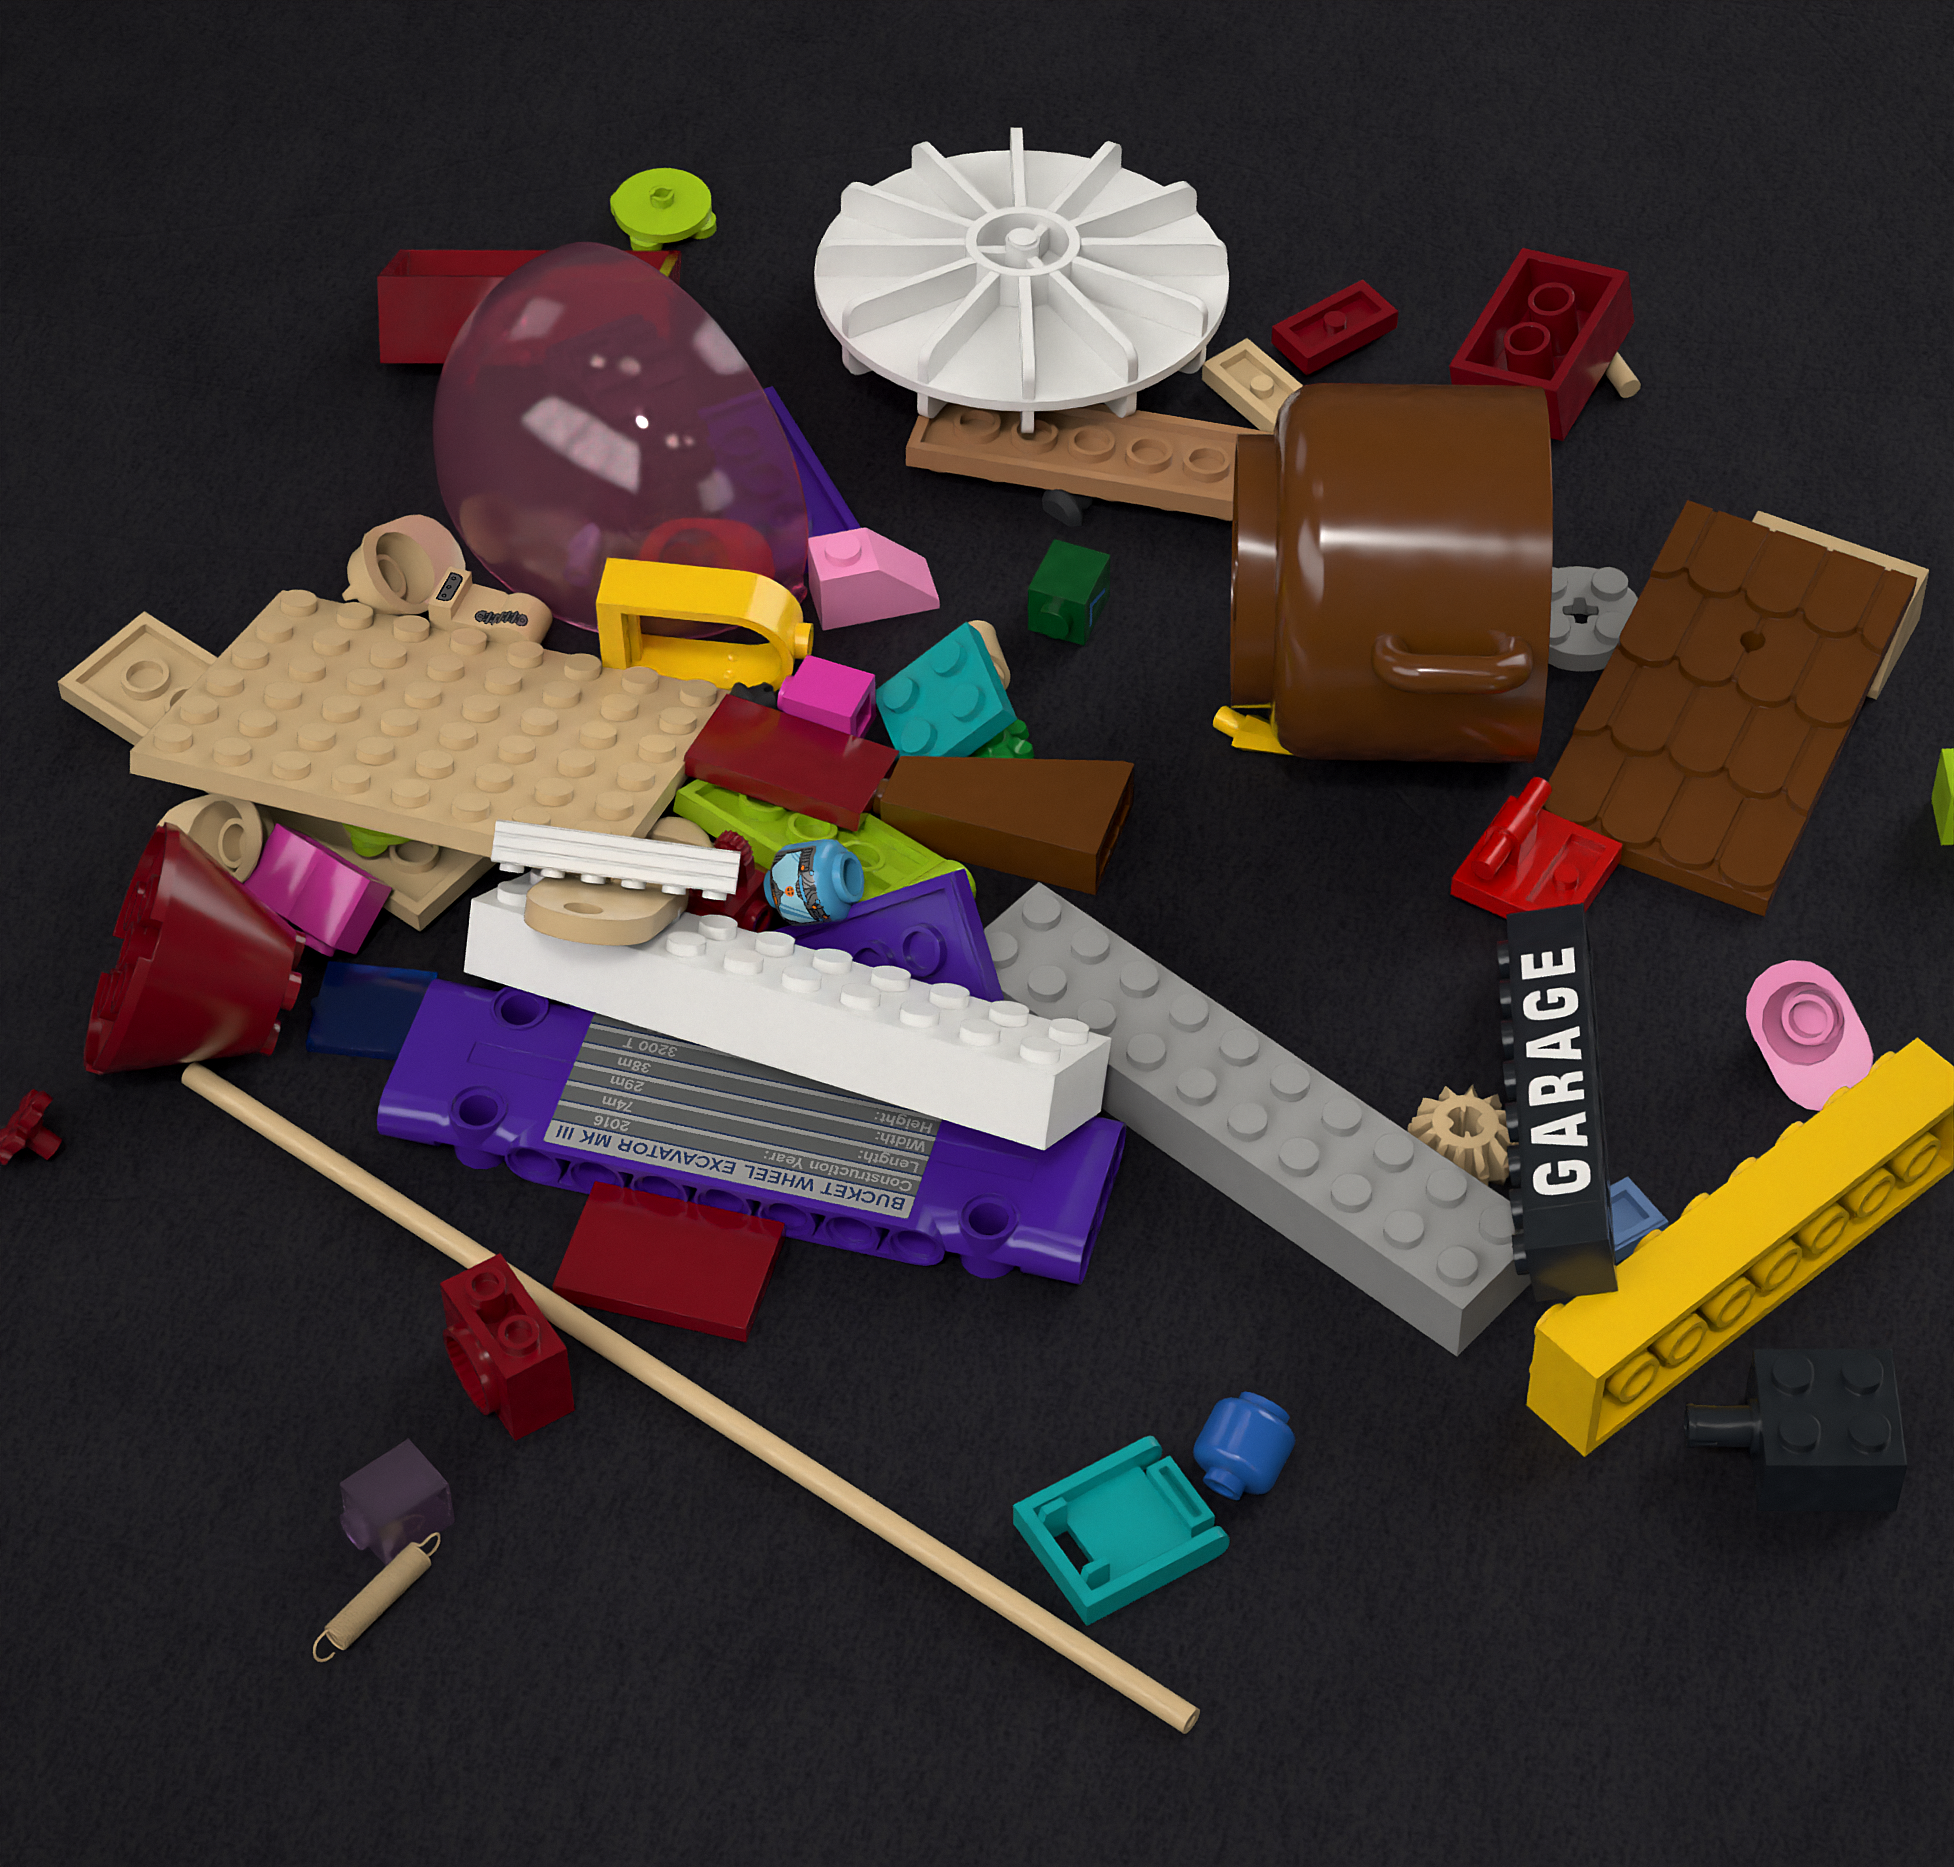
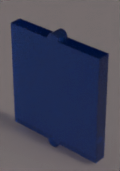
M328 961L319 997L311 1000V1008L314 1015L305 1043L307 1052L396 1061L431 981L435 978L439 979L438 972Z

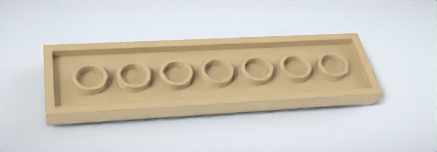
M144 611L59 680L58 685L63 700L135 746L216 661L217 657ZM254 802L270 814L275 825L279 823L301 831L392 887L382 907L418 931L423 930L497 863L492 862L490 857L418 840L388 845L384 852L376 856H362L352 848L350 833L340 822Z

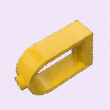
M607 557L596 599L602 667L621 670L636 666L648 667L655 670L658 675L685 681L693 679L705 680L713 683L716 688L729 691L732 690L736 682H741L748 688L766 682L773 686L775 692L781 688L784 679L792 674L795 659L804 660L806 655H811L813 624L803 623V612L796 598L785 587L770 578L740 570ZM639 615L743 626L760 633L770 642L759 645H745L641 634Z

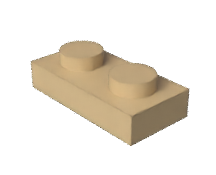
M1248 338L1207 360L1202 366V380L1261 431L1274 433L1279 408L1288 395L1303 386Z

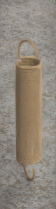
M435 1532L429 1535L421 1544L411 1542L383 1571L325 1626V1631L317 1638L313 1646V1655L318 1662H326L335 1654L332 1652L325 1659L317 1657V1643L325 1634L337 1648L346 1650L354 1640L361 1636V1633L366 1631V1628L371 1626L431 1566L429 1556L438 1548L440 1534ZM436 1535L438 1537L437 1543L432 1551L426 1555L418 1547L423 1546L430 1538Z

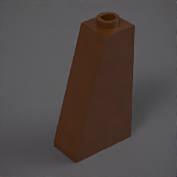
M900 756L891 778H882L880 780L874 797L873 812L874 814L881 815V821L941 857L1096 895L1133 807L1134 764L1125 761Z

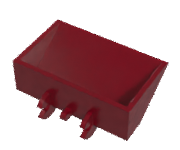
M399 250L377 276L380 363H464L460 381L462 393L464 396H476L481 364H515V367H530L531 364H543V360L548 359L545 352L552 345L630 315L643 316L644 323L650 321L656 327L658 339L664 337L671 347L672 358L675 344L681 251Z

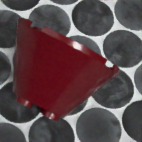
M164 822L163 826L158 825L142 853L114 927L112 936L124 939L116 968H112L109 974L101 972L84 1048V1069L98 1075L254 1053L269 1057L275 1048L280 1031L281 1020L276 1019L279 1009L291 1011L300 989L302 974L291 971V969L295 970L301 959L306 941V933L294 930L180 827Z

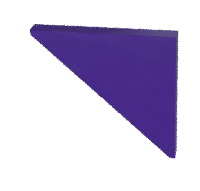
M965 869L940 875L853 904L848 916L841 921L810 926L789 925L771 931L787 934L795 939L796 945L809 949H837L845 951L853 957V962L870 967H899L907 970L911 974V979L931 985L938 983L956 984L968 989L970 992L969 996L988 1002L1005 1001Z

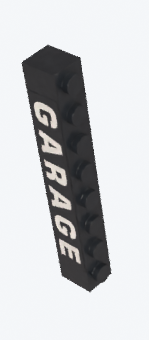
M1580 903L1507 914L1508 940L1497 941V954L1502 980L1499 981L1501 1007L1504 1019H1510L1501 1021L1502 1041L1506 1060L1514 1059L1503 1062L1504 1081L1508 1101L1517 1100V1102L1505 1103L1510 1143L1519 1142V1145L1507 1146L1512 1185H1521L1519 1189L1509 1190L1515 1230L1524 1229V1233L1512 1234L1517 1275L1530 1274L1535 1302L1618 1291L1593 953L1584 904Z

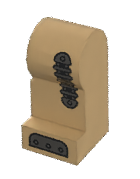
M451 566L446 570L428 602L431 628L448 632L460 628H473L484 632L487 636L486 640L506 645L516 641H532L541 645L553 621L550 609L538 598L526 593L508 595L503 591L473 584L470 571Z

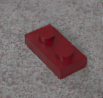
M1362 279L1273 325L1271 343L1304 374L1309 375L1396 329L1398 310Z

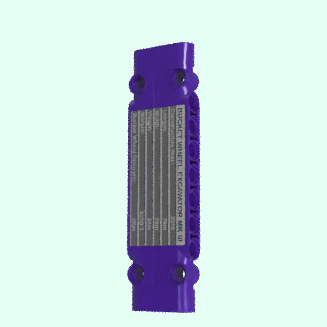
M436 978L431 981L385 1085L377 1116L379 1134L437 1147L442 1143L453 1145L457 1158L464 1165L473 1169H488L496 1167L505 1161L507 1166L516 1175L538 1184L590 1194L594 1182L599 1181L617 1185L620 1188L626 1187L634 1191H644L684 1200L685 1202H694L695 1204H703L750 1216L784 1222L786 1237L923 1266L939 1263L943 1260L945 1251L958 1253L963 1267L969 1273L980 1278L993 1279L1001 1277L1010 1272L1015 1266H1018L1023 1273L1079 1285L1082 1284L1089 1266L1119 1170L1126 1138L1125 1122L1094 1116L1046 1150H1041L570 1004L565 1006L548 1002L547 997L511 986H506L500 991H493Z

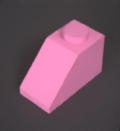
M866 527L807 538L809 589L823 631L940 608L939 597L926 559Z

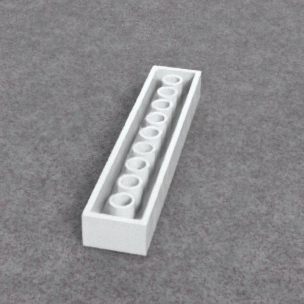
M532 868L530 872L511 881L501 882L497 888L471 899L464 972L1041 1150H1046L1101 1111L1111 1038L1089 1032V1026L1081 1021L1068 1018L1045 1019L1029 1014L1028 1007L1017 1002H988L969 996V990L960 985L951 983L927 984L911 979V974L899 967H870L853 962V957L845 951L837 949H809L796 945L795 939L784 933H755L737 927V921L727 916H698L685 911L680 914L681 907L678 910V917L647 942L611 946L558 939L542 934L530 928L524 922L527 891L546 877L541 876V869Z

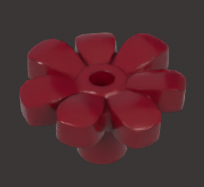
M32 1089L22 1098L19 1109L11 1116L6 1128L0 1130V1164L6 1165L17 1151L25 1147L30 1148L48 1160L61 1144L62 1138L42 1125L44 1122V1111L53 1100V1097L44 1090L39 1092L36 1089Z

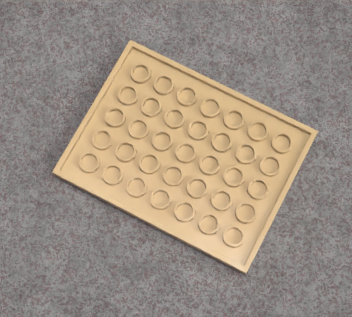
M282 590L131 749L130 773L490 858L492 856L495 825L498 819L644 839L672 801L676 791L682 787L689 777L685 774V762H683L685 753L724 696L730 694L731 691L716 688L713 683L705 680L693 679L685 681L658 675L655 670L648 667L636 666L625 670L602 667L600 659L590 654L579 653L569 655L543 649L540 644L532 641H516L506 645L486 640L487 636L484 632L473 628H460L448 632L431 628L429 621L421 616L374 614L373 609L363 603L350 602L343 604L317 598L313 593L305 590ZM565 871V874L581 877V873ZM606 877L605 882L610 883L615 878Z

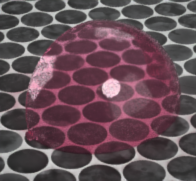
M575 242L554 248L525 263L503 279L484 297L460 328L448 351L436 389L432 429L435 468L446 509L465 543L490 573L514 593H526L541 600L550 609L553 617L599 633L596 599L607 557L752 572L770 578L785 587L799 604L805 599L808 593V589L803 585L809 536L807 508L801 479L787 437L769 399L744 358L716 322L690 295L655 267L632 254L600 243ZM639 615L641 634L697 639L740 627L732 624Z

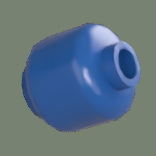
M1241 1392L1239 1398L1230 1397L1219 1400L1197 1438L1193 1449L1195 1460L1207 1472L1203 1482L1216 1493L1233 1500H1240L1243 1492L1254 1495L1270 1492L1286 1464L1296 1441L1294 1433L1287 1425L1290 1418L1287 1412L1274 1402L1251 1392Z

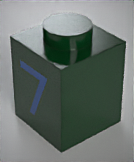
M1054 539L1028 587V630L1085 646L1110 597V555Z

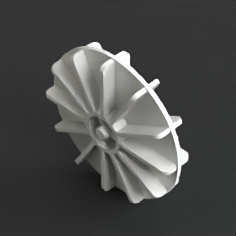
M1011 128L1010 150L970 153L944 158L929 142L925 141L914 145L912 148V168L892 175L874 186L860 182L851 183L841 194V212L828 227L817 249L814 284L816 300L821 315L832 334L841 343L843 364L851 373L860 375L873 370L890 381L917 392L918 413L928 418H934L947 402L984 409L1020 411L1021 433H1033L1034 411L1070 409L1104 402L1118 417L1123 418L1135 412L1138 391L1158 383L1177 371L1188 374L1197 372L1205 362L1206 345L1217 331L1225 314L1229 292L1227 249L1225 244L1217 238L1209 224L1196 211L1197 193L1187 182L1179 181L1163 187L1140 174L1121 168V146L1110 141L1105 142L1091 159L1054 152L1023 150L1022 128Z

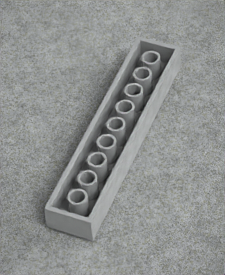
M1038 882L984 929L1005 1001L1023 1004L1028 1007L1029 1014L1045 1019L1068 1018L1081 1021L1089 1026V1032L1111 1038L1102 1109L1121 1122H1125L1132 1130L1455 1356H1458L1531 1284L1530 1274L1517 1275L1512 1234L1524 1233V1229L1515 1230L1509 1200L1042 883Z

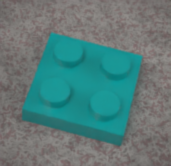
M967 622L875 690L876 704L893 746L896 750L900 751L898 758L900 756L967 757L1017 720L981 633Z

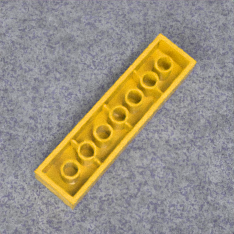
M1918 1037L1896 1054L1893 1051L1885 1053L1874 1063L1865 1078L1852 1088L1843 1086L1836 1090L1825 1102L1822 1110L1803 1124L1801 1121H1797L1790 1125L1778 1138L1775 1146L1760 1158L1749 1157L1745 1159L1733 1171L1727 1183L1711 1195L1702 1193L1695 1197L1687 1205L1681 1217L1664 1231L1655 1229L1644 1236L1637 1244L1633 1254L1616 1266L1618 1291L1577 1296L1566 1305L1558 1303L1549 1308L1541 1316L1534 1329L1536 1337L1533 1359L1529 1368L1530 1381L1526 1405L1584 1457L1950 1173L1954 1169V1066Z

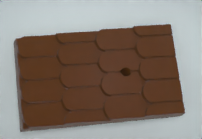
M1687 500L1651 569L1650 577L1620 633L1618 644L1574 726L1573 735L1548 781L1552 788V794L1541 809L1622 843L1620 865L1765 917L1910 604L1918 578L1893 569L1891 571L1885 570L1886 567L1834 549L1829 551L1827 550L1828 547L1778 530L1773 532L1770 531L1769 527L1722 511L1717 513L1713 511V508Z

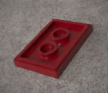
M726 694L685 753L683 762H685V774L687 776L857 832L873 807L874 797L880 780L882 778L890 779L900 751Z
M595 1181L552 1285L553 1292L570 1303L747 1342L786 1238L785 1223Z

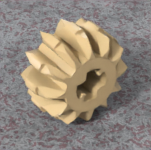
M1472 1084L1464 1095L1457 1096L1445 1086L1439 1095L1438 1101L1423 1098L1421 1105L1418 1107L1417 1116L1412 1117V1123L1408 1125V1132L1488 1186L1489 1183L1504 1185L1505 1179L1509 1176L1510 1172L1507 1146L1519 1145V1142L1510 1143L1505 1110H1501L1502 1104L1499 1101L1498 1094L1482 1100L1477 1098V1093Z

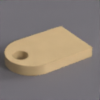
M565 874L564 878L545 877L527 891L524 922L530 928L542 934L572 942L611 946L639 944L654 938L676 919L680 907V914L687 909L690 888L686 889V895L662 892V884L646 882L645 889L622 887V879L615 878L610 883L598 884L580 881L581 877Z

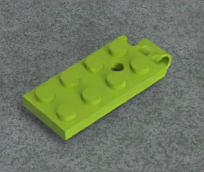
M699 779L676 791L673 812L696 823L706 833L716 838L725 830L737 832L740 836L743 835V838L748 840L749 845L752 846L754 862L769 870L776 853L786 845L821 839L837 840L848 852H852L857 856L863 869L864 892L862 898L856 903L961 869L966 870L975 899L976 885L971 873L965 866L957 861L944 859L868 813L858 831L854 832Z

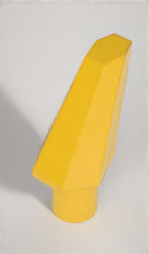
M1227 706L1221 707L1216 713L1213 727L1233 737L1232 746L1243 751L1293 755L1280 746L1272 733L1269 720L1259 715L1247 714V716H1244Z

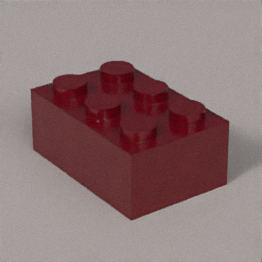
M1522 248L1450 363L1449 369L1452 385L1542 386L1547 400L1550 438L1564 441L1635 322L1629 272Z

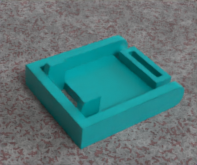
M1153 1436L1144 1437L1013 1505V1524L1086 1626L1217 1558L1229 1546L1230 1539L1222 1527H1213L1215 1515L1171 1456L1158 1461L1162 1455V1447ZM1065 1531L1069 1532L1090 1561V1563L1083 1566L1081 1574L1078 1573L1054 1539V1537Z

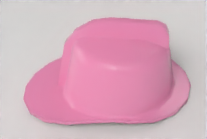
M1788 960L1772 965L1755 980L1747 996L1746 1018L1752 1035L1777 1083L1789 1099L1806 1109L1821 1111L1825 1102L1836 1090L1843 1086L1852 1088L1868 1075L1873 1066L1874 1056L1868 1034L1844 988L1828 970L1812 962Z

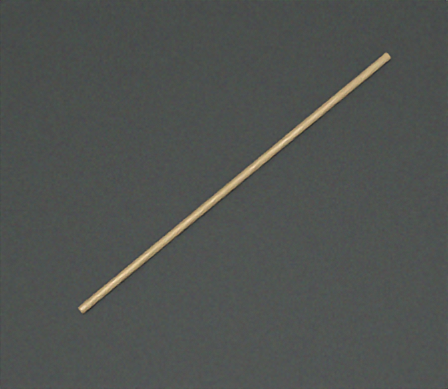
M193 1062L185 1069L182 1075V1083L464 1267L469 1269L495 1256L494 1253L200 1063ZM508 1263L549 1322L1177 1730L1186 1734L1194 1726L1199 1717L1200 1709Z

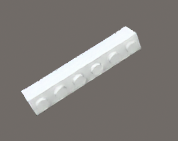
M498 819L495 825L491 861L499 862V870L524 873V867L529 866L541 868L540 875L546 877L564 878L566 871L581 873L580 881L605 884V878L611 877L622 879V887L645 889L646 882L662 884V892L686 895V889L692 888L703 890L702 897L726 900L727 893H736L741 852Z

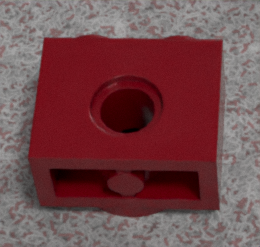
M501 1253L440 1283L447 1328L443 1331L445 1348L461 1385L481 1413L489 1415L496 1412L516 1441L575 1411L567 1348Z

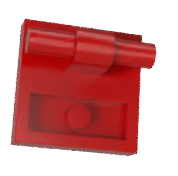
M1534 777L1529 781L1518 798L1510 795L1452 877L1451 895L1506 919L1507 914L1580 903L1584 904L1586 912L1621 861L1623 844L1541 809L1552 794V788L1544 779Z

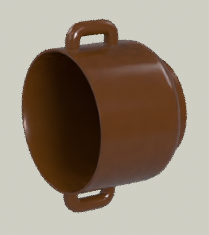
M1316 383L1302 386L1288 395L1278 410L1273 434L1237 433L1234 463L1231 558L1230 687L1232 708H1268L1271 730L1280 746L1296 757L1310 760L1534 763L1540 744L1546 698L1553 559L1551 438L1547 400L1542 386Z

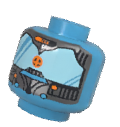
M821 839L791 844L782 847L774 856L770 871L766 873L764 878V891L768 903L773 908H776L781 917L792 926H810L844 920L849 914L851 905L856 904L862 898L864 874L857 856L852 852H848L837 840Z

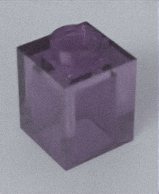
M409 1438L340 1482L345 1512L339 1516L343 1529L358 1549L364 1550L370 1547L385 1566L390 1564L411 1542L421 1544L429 1535L435 1532L439 1533L455 1522L449 1483Z

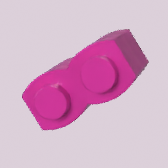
M279 823L275 825L263 847L256 867L244 882V885L285 922L289 923L291 921L303 929L302 932L306 933L305 944L330 957L333 956L336 949L357 954L392 890V887L346 860L317 840L301 831Z

